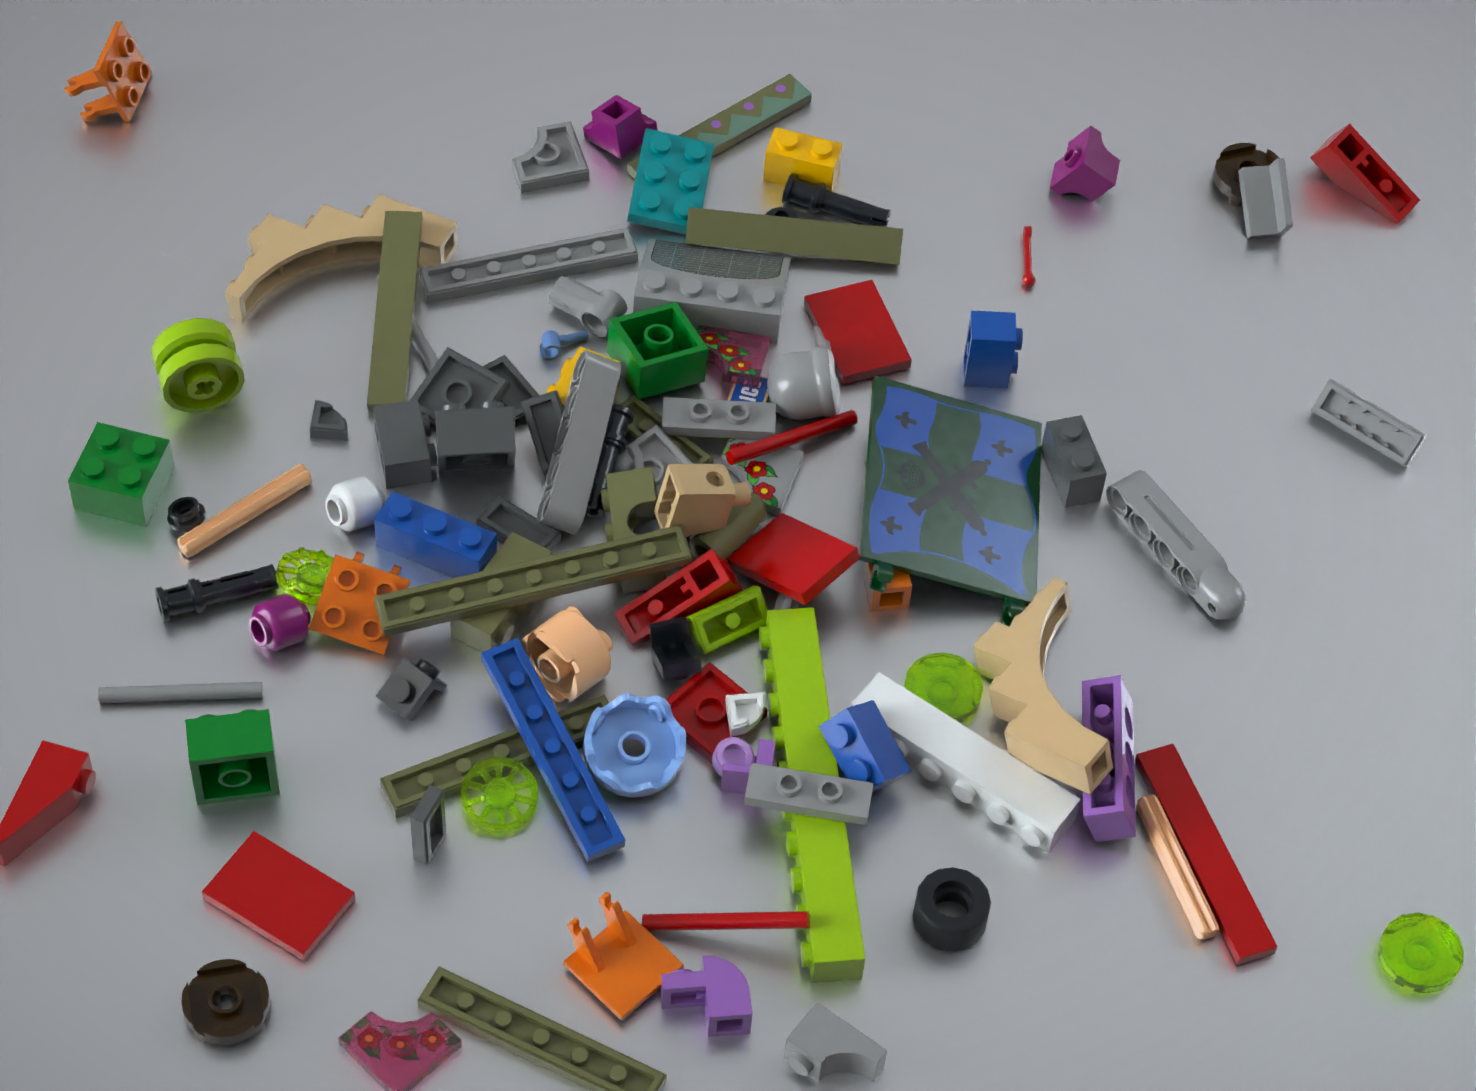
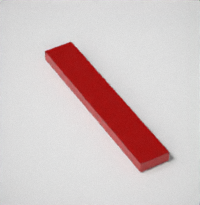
M1174 744L1138 753L1135 763L1150 793L1158 797L1236 964H1244L1275 954L1278 946Z

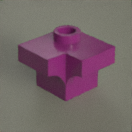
M618 95L613 96L591 112L593 121L583 127L585 139L620 159L642 144L645 128L658 131L655 120L642 114L640 107Z
M1089 126L1068 142L1067 152L1064 157L1054 165L1050 183L1051 190L1059 195L1069 192L1079 193L1093 202L1116 185L1120 159L1106 149L1100 131Z

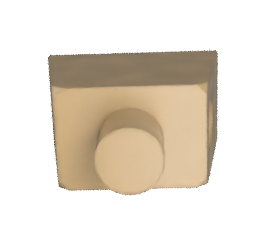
M668 464L654 513L660 529L682 525L685 537L719 530L726 526L732 507L750 504L751 490L747 482L732 483L726 466L722 464Z

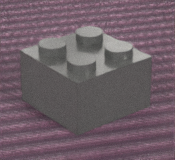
M492 401L482 403L481 408L466 409L464 404H448L442 407L443 410L435 411L438 472L515 467L516 446L513 406L504 407L503 402Z

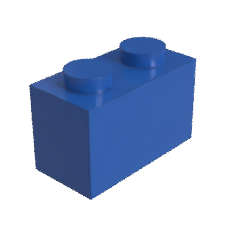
M971 310L963 355L964 386L1008 388L1010 374H1016L1018 369V352H1015V350L1022 349L1023 341L1022 328H1016V313Z
M874 700L848 707L819 726L845 778L874 783L872 793L886 788L912 772Z

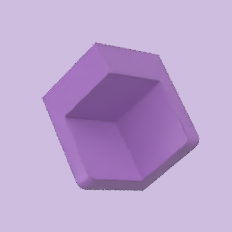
M759 739L757 756H754V763L773 766L775 741ZM723 764L721 791L745 794L751 766Z

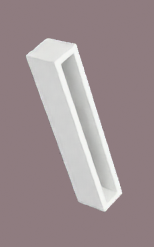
M878 672L851 703V706L874 700L908 764L919 770L921 775L927 780L938 782L952 791L960 801L971 803L985 812L996 824L1005 825L1019 834L1027 844L1039 847L1050 853L1075 821L1080 798L882 673Z

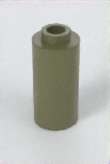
M751 493L749 505L732 507L725 527L695 535L689 541V548L694 557L697 559L713 549L726 560L767 519L765 502L757 494Z

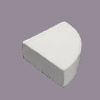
M766 692L726 695L725 705L730 737L744 734L759 723L765 710Z

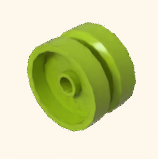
M194 318L180 321L166 328L155 339L151 348L152 360L156 373L159 376L164 400L174 409L198 413L216 409L230 402L241 391L245 382L244 371L239 356L236 354L232 333L223 323L216 320Z

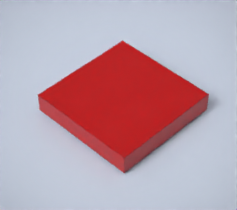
M709 662L702 668L701 673L693 675L666 700L671 706L674 718L686 731V744L712 764V755L717 745L723 739L730 737L725 705L726 695L746 694L748 692ZM766 707L759 723L767 717L768 709ZM748 731V732H746V733H744V734L737 735V736H732V737H737V738L742 739V738H743L745 735H747L750 731Z

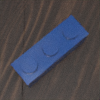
M393 491L374 519L376 547L451 578L483 571L497 552V533Z

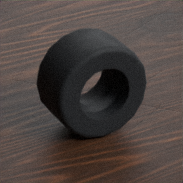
M954 867L938 869L927 875L918 886L912 915L915 929L924 941L935 948L948 951L966 949L976 943L985 932L991 906L989 892L981 879L967 870ZM944 901L957 902L968 913L961 917H950L941 913L935 905Z

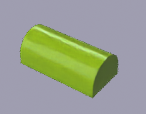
M753 585L687 616L690 639L694 647L700 653L706 654L759 629V626H765L768 609L761 588Z

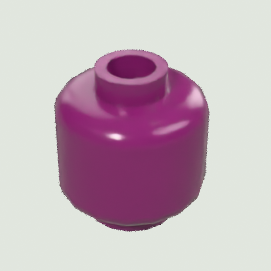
M282 594L255 606L252 617L249 620V630L252 638L259 646H264L266 649L276 652L305 640L311 622V615L304 603L299 602L292 595Z

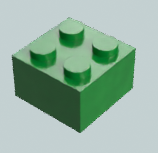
M677 302L609 319L607 353L610 358L620 361L621 375L638 400L705 381L709 349Z
M97 422L68 479L74 509L147 527L175 468L170 440Z
M246 709L239 713L218 716L206 714L198 718L185 720L189 765L197 805L280 794L269 709Z

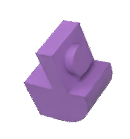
M702 956L701 971L693 972L689 969H677L669 974H661L660 996L662 1009L704 1006L708 1037L750 1034L752 1006L749 985L743 973L734 964L720 957Z

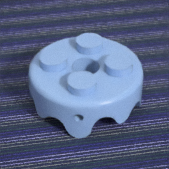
M629 693L622 694L604 707H597L592 713L584 735V760L591 775L606 790L619 796L630 798L646 797L658 793L667 787L677 776L685 758L686 731L676 721L670 704L664 698L657 695L640 697ZM630 739L638 740L643 744L645 753L639 757H631L624 752L622 744Z

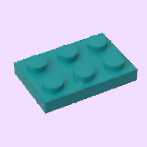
M645 128L627 222L686 235L689 207L703 208L714 144Z

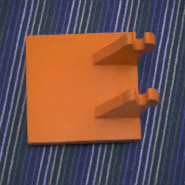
M122 21L115 22L95 67L83 74L68 79L67 81L70 86L64 87L69 96H76L85 90L103 86L109 91L110 94L83 106L86 112H81L80 115L84 121H93L99 116L118 112L124 122H130L145 87L150 80L152 74L150 66L144 60L133 37L130 36Z
M356 552L352 560L335 554L309 630L385 655L391 635L383 637L374 603V596L407 589L411 580L398 576L402 569L400 566L393 565L392 570L388 573L361 563L364 560L365 554Z
M606 892L599 897V903L605 912L607 928L592 939L590 931L586 926L583 929L580 928L578 918L571 920L567 926L573 936L576 951L563 961V965L622 1021L661 988V974H669L674 970L684 969V964L626 910L622 911L618 901L612 903L611 894Z

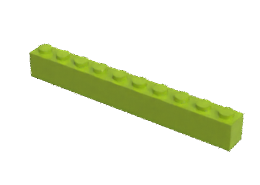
M811 607L767 610L766 626H759V643L761 650L768 651V659L763 661L765 683H772L773 692L768 693V711L770 717L776 716L777 726L772 727V741H775L774 751L781 750L782 761H777V767L839 777L837 761L819 728L821 724L830 719L815 609ZM782 811L783 821L790 820L791 831L786 832V847L788 857L795 856L796 867L791 868L793 893L800 892L801 904H796V911H809L810 927L802 928L805 929L806 941L801 942L800 946L802 966L810 967L812 983L862 979L865 953L846 822Z

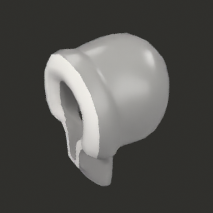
M814 326L815 348L813 350L791 352L782 355L772 362L767 378L769 400L771 403H776V412L787 419L802 421L820 416L831 417L837 415L841 410L839 382L835 375V363L830 341L825 339L822 330L818 326Z

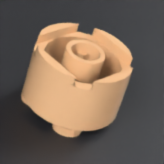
M569 606L565 610L559 611L526 635L521 641L549 697L558 702H562L565 699H569V702L574 701L606 677L611 669L609 652L613 649V644L610 637L604 631L596 630L574 606Z

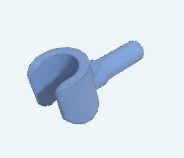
M553 330L546 331L541 337L542 343L539 346L542 358L546 360L558 358L562 354L561 346L588 339L587 330L560 336Z

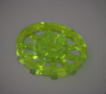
M299 547L298 550L285 553L282 556L276 569V580L286 594L294 596L301 603L317 606L320 596L310 594L322 593L334 558L325 554L326 551L321 549L318 552ZM288 563H291V564H293L294 566H296L297 568H295V567H287L286 565H287ZM284 573L295 574L297 576L287 580L285 578ZM293 585H297L304 592L296 589Z
M502 756L482 760L474 764L463 780L464 782L461 787L463 810L467 817L483 830L494 833L516 830L523 826L535 811L538 801L537 782L531 772L519 761ZM496 765V778L492 779L485 768ZM502 766L513 768L507 778L502 777ZM479 772L487 784L483 785L471 781V779ZM519 772L526 781L514 785L512 781ZM530 787L531 798L516 794V791ZM468 788L483 792V795L468 799ZM515 801L530 805L523 815L515 807ZM483 802L486 807L478 816L471 806ZM510 810L517 820L504 824V812ZM491 811L497 813L498 824L485 821Z

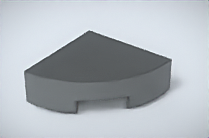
M315 400L309 429L310 438L348 441V427L345 418L334 410L331 404Z

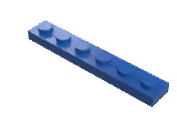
M515 638L482 652L481 661L587 863L625 847L626 840L520 640Z

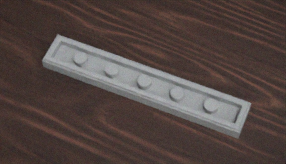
M629 227L419 268V277L427 303H433L559 278L561 276L564 277L638 262V251Z

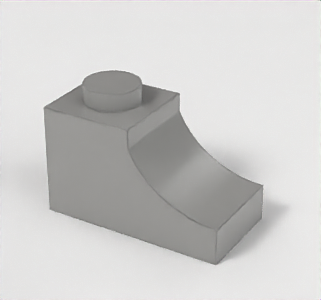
M816 1002L786 1038L784 1058L795 1072L802 1076L809 1075L817 1082L823 1076L836 1072L859 1074L874 1082L884 1070L887 1050Z

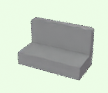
M1284 158L1276 159L1268 166L1242 167L1238 173L1247 239L1282 237L1293 227Z

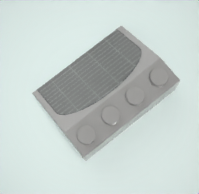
M649 238L638 272L634 292L633 313L677 302L696 331L698 327L706 328L700 334L713 332L714 334H722L730 338L777 344L791 257Z

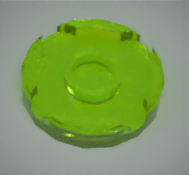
M942 652L927 654L916 660L906 673L904 688L959 723H962L980 707L983 683L979 672L970 662L958 655Z
M1417 912L1403 914L1388 924L1380 938L1378 957L1382 969L1393 982L1401 987L1406 985L1410 988H1415L1414 992L1425 994L1439 992L1453 983L1463 966L1464 949L1459 936L1449 924L1433 915Z

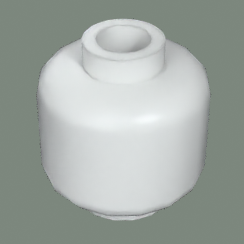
M360 476L334 485L329 493V497L325 501V508L328 518L334 525L351 532L373 525L374 519L385 504L386 499L383 490L379 486L375 485L369 478Z

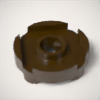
M1252 143L1233 144L1221 152L1220 157L1216 160L1213 179L1217 188L1227 196L1229 203L1235 206H1243L1238 171L1242 167L1270 165L1273 161L1279 159L1274 152L1267 149L1266 153L1256 150L1257 145Z
M235 959L216 960L204 965L197 971V976L192 979L189 985L187 982L182 992L181 1003L185 1021L188 1027L195 1033L196 1038L204 1044L228 1045L258 1035L264 1028V1021L270 1010L269 990L264 977L258 971L256 973L254 970L247 968L246 963ZM230 994L231 1000H238L229 1009H222L214 1004L221 1002V995Z

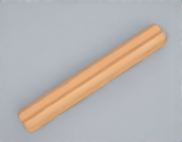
M303 464L296 465L177 539L179 549L187 558L199 553L312 482L309 470Z
M1154 794L1141 797L1137 801L1136 810L1196 937L1200 940L1214 937L1217 935L1219 925L1158 797Z

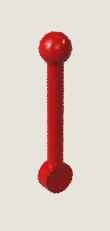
M1024 226L1025 275L1022 277V283L1026 287H1032L1036 283V278L1032 274L1031 226Z

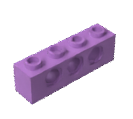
M1121 675L1082 681V725L1109 740L1113 769L1091 794L1083 792V817L1095 842L1136 837L1132 698Z

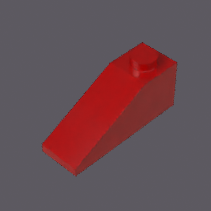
M1351 124L1330 136L1310 157L1335 185L1395 224H1398L1420 201L1416 194Z
M711 549L616 611L615 615L631 644L637 646L650 640L649 625L651 623L687 617L743 591V588L728 562Z
M42 740L0 823V865L6 866L74 812L78 808L84 794L89 795L96 780V772L92 769L89 753Z

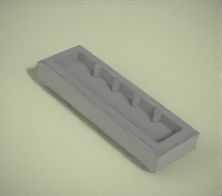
M1333 379L1328 380L1310 410L1405 468L1409 467L1427 437L1426 434Z
M664 397L662 431L666 435L762 440L775 435L776 403Z
M751 762L744 805L867 826L874 783Z

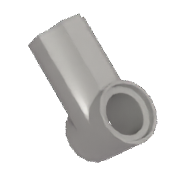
M561 276L554 283L553 290L549 295V304L580 319L583 327L597 337H605L608 334L609 319L623 316L628 309L625 300L617 292L611 289H603L599 293L568 276Z

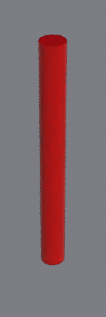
M854 410L846 411L728 450L726 452V459L730 465H735L855 425L858 422V417Z
M809 911L643 914L642 926L648 931L802 929L810 927Z

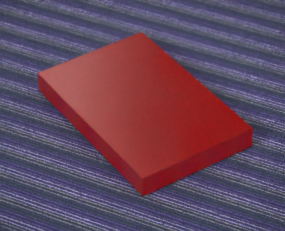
M873 280L822 291L804 297V306L813 325L818 326L822 330L825 339L830 341L835 371L842 385L872 378L875 375L880 376L911 368L912 359Z
M780 513L730 555L727 560L731 569L807 605L861 557L857 547L791 516Z
M255 831L251 833L202 890L204 900L303 961L308 958L355 901L354 891Z

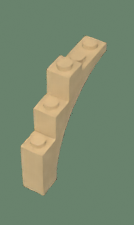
M381 194L377 196L371 206L365 207L361 217L323 204L315 216L312 215L308 219L305 228L267 214L260 225H256L249 235L248 243L251 246L252 255L247 258L244 269L236 280H232L226 289L225 299L228 301L229 316L243 322L260 302L278 288L304 274L337 264L381 260L385 211L422 212L423 222L419 265L425 267L448 262L458 247L457 222Z
M1054 577L1044 589L1037 592L1033 601L1023 612L1014 617L1010 626L996 621L985 634L979 636L973 649L979 674L993 679L988 689L994 716L1009 722L1004 731L1008 753L1040 773L1091 794L1113 769L1109 740L1084 727L1067 713L1050 692L1044 678L1048 649L1057 629L1072 610L1067 582Z

